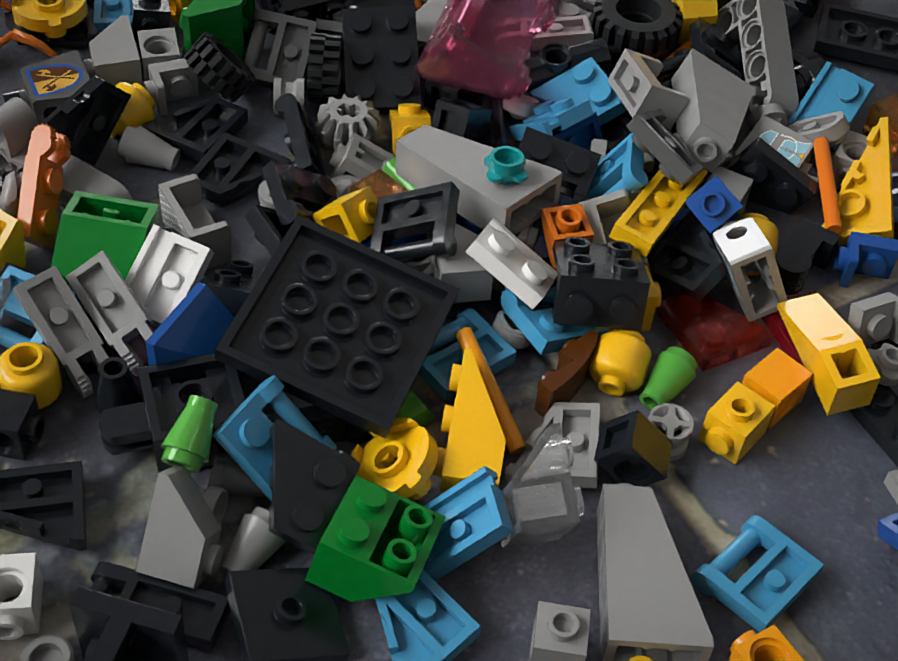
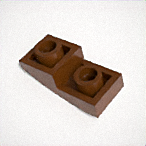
M594 330L578 339L572 338L567 341L558 353L557 370L552 369L540 379L537 386L538 392L534 410L543 418L555 402H570L589 375L588 367L599 336Z

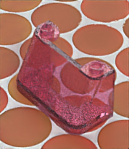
M448 0L415 66L414 72L428 81L506 100H510L514 95L520 98L532 81L528 77L530 68L524 64L534 36L540 30L545 33L556 19L557 14L553 10L557 0Z

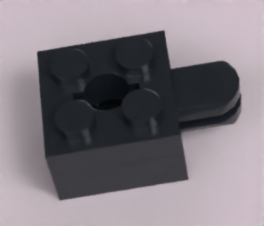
M215 353L139 367L138 374L143 402L105 409L99 418V429L105 449L112 455H119L153 448L158 473L173 467L161 460L164 453L161 445L186 407L190 395L201 396L218 404L214 418L213 435L245 401L237 369L214 359ZM213 436L209 462L203 463L202 467L213 465L217 451L227 453Z

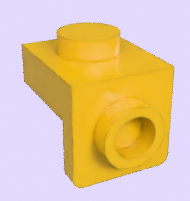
M399 104L398 110H389V126L392 130V153L396 155L397 140L423 125L431 126V116L427 110H421L420 104Z

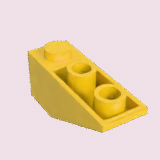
M819 293L777 303L776 307L804 367L813 373L811 382L827 416L870 405L881 377L862 339Z
M465 348L462 365L453 364L449 391L456 392L454 406L445 405L441 432L449 434L446 448L438 447L437 464L433 471V475L441 476L440 493L442 494L484 466L497 473L498 479L495 481L497 488H499L506 445L505 436L472 349Z

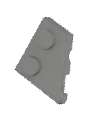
M555 402L544 416L543 424L535 429L526 440V450L515 464L509 463L506 467V486L597 488L598 464L594 461L601 426V403Z

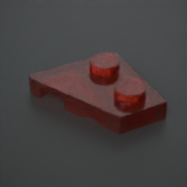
M682 293L661 301V305L657 310V314L686 351L694 357L697 365L703 372L770 347L774 338L771 330L754 321L749 322L747 317L708 296H705L699 302Z

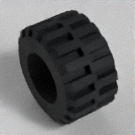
M596 0L591 22L594 40L604 38L608 44L609 53L612 58L611 68H615L625 48L663 61L676 50L682 25V12L679 11L680 7L677 3L671 2V0Z

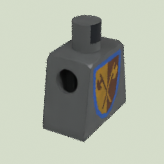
M74 50L22 67L19 73L23 89L3 93L2 99L3 103L13 97L21 98L31 107L38 124H40L88 82L90 77L78 51Z

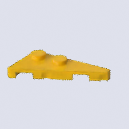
M888 117L880 118L878 124L871 129L866 138L867 147L861 158L853 161L840 184L841 189L837 197L842 232L838 234L841 237L837 246L846 245L851 231L894 239L891 134Z

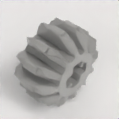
M343 94L341 99L329 97L327 104L320 105L317 113L316 134H318V139L323 142L324 149H336L340 143L346 146L354 133L377 145L381 118L379 111L374 109L373 101H362L360 95L348 98Z

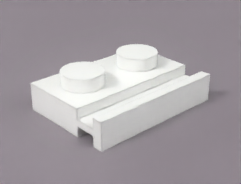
M495 218L489 222L466 250L468 255L532 310L544 298L554 279L558 276V272Z
M153 224L125 281L151 321L161 325L202 279L214 252L204 245L174 232H168L161 229L160 226Z

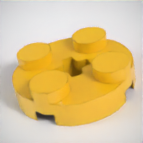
M11 0L12 13L16 25L31 31L44 32L50 38L64 36L67 33V29L79 24L88 14L87 0Z
M396 418L386 439L369 432L374 438L364 448L357 444L350 456L361 464L356 475L411 500L422 498L431 488L430 476L433 474L438 459L437 442L424 427L419 426L413 419Z

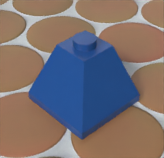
M198 282L145 342L149 366L215 353L216 347L235 317L207 285ZM237 370L239 378L245 375V373Z

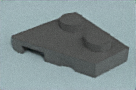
M660 108L637 114L626 125L633 133L631 136L632 141L643 152H651L661 163L659 165L661 172L669 180L675 183L678 181L681 185H684L694 180L704 170L695 155L688 149L682 137L676 132L671 135L662 125L667 116Z

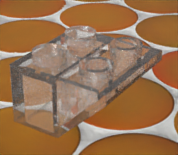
M560 423L548 426L501 489L514 528L513 533L501 539L502 549L559 540L581 522L580 515L584 513L583 496L578 485L573 486L569 468L573 466L574 462L573 448L570 439L563 437Z

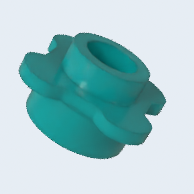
M497 147L491 151L490 155L484 158V164L489 168L486 178L492 183L509 185L515 182L522 183L528 179L529 173L524 170L526 158L522 151L515 147Z

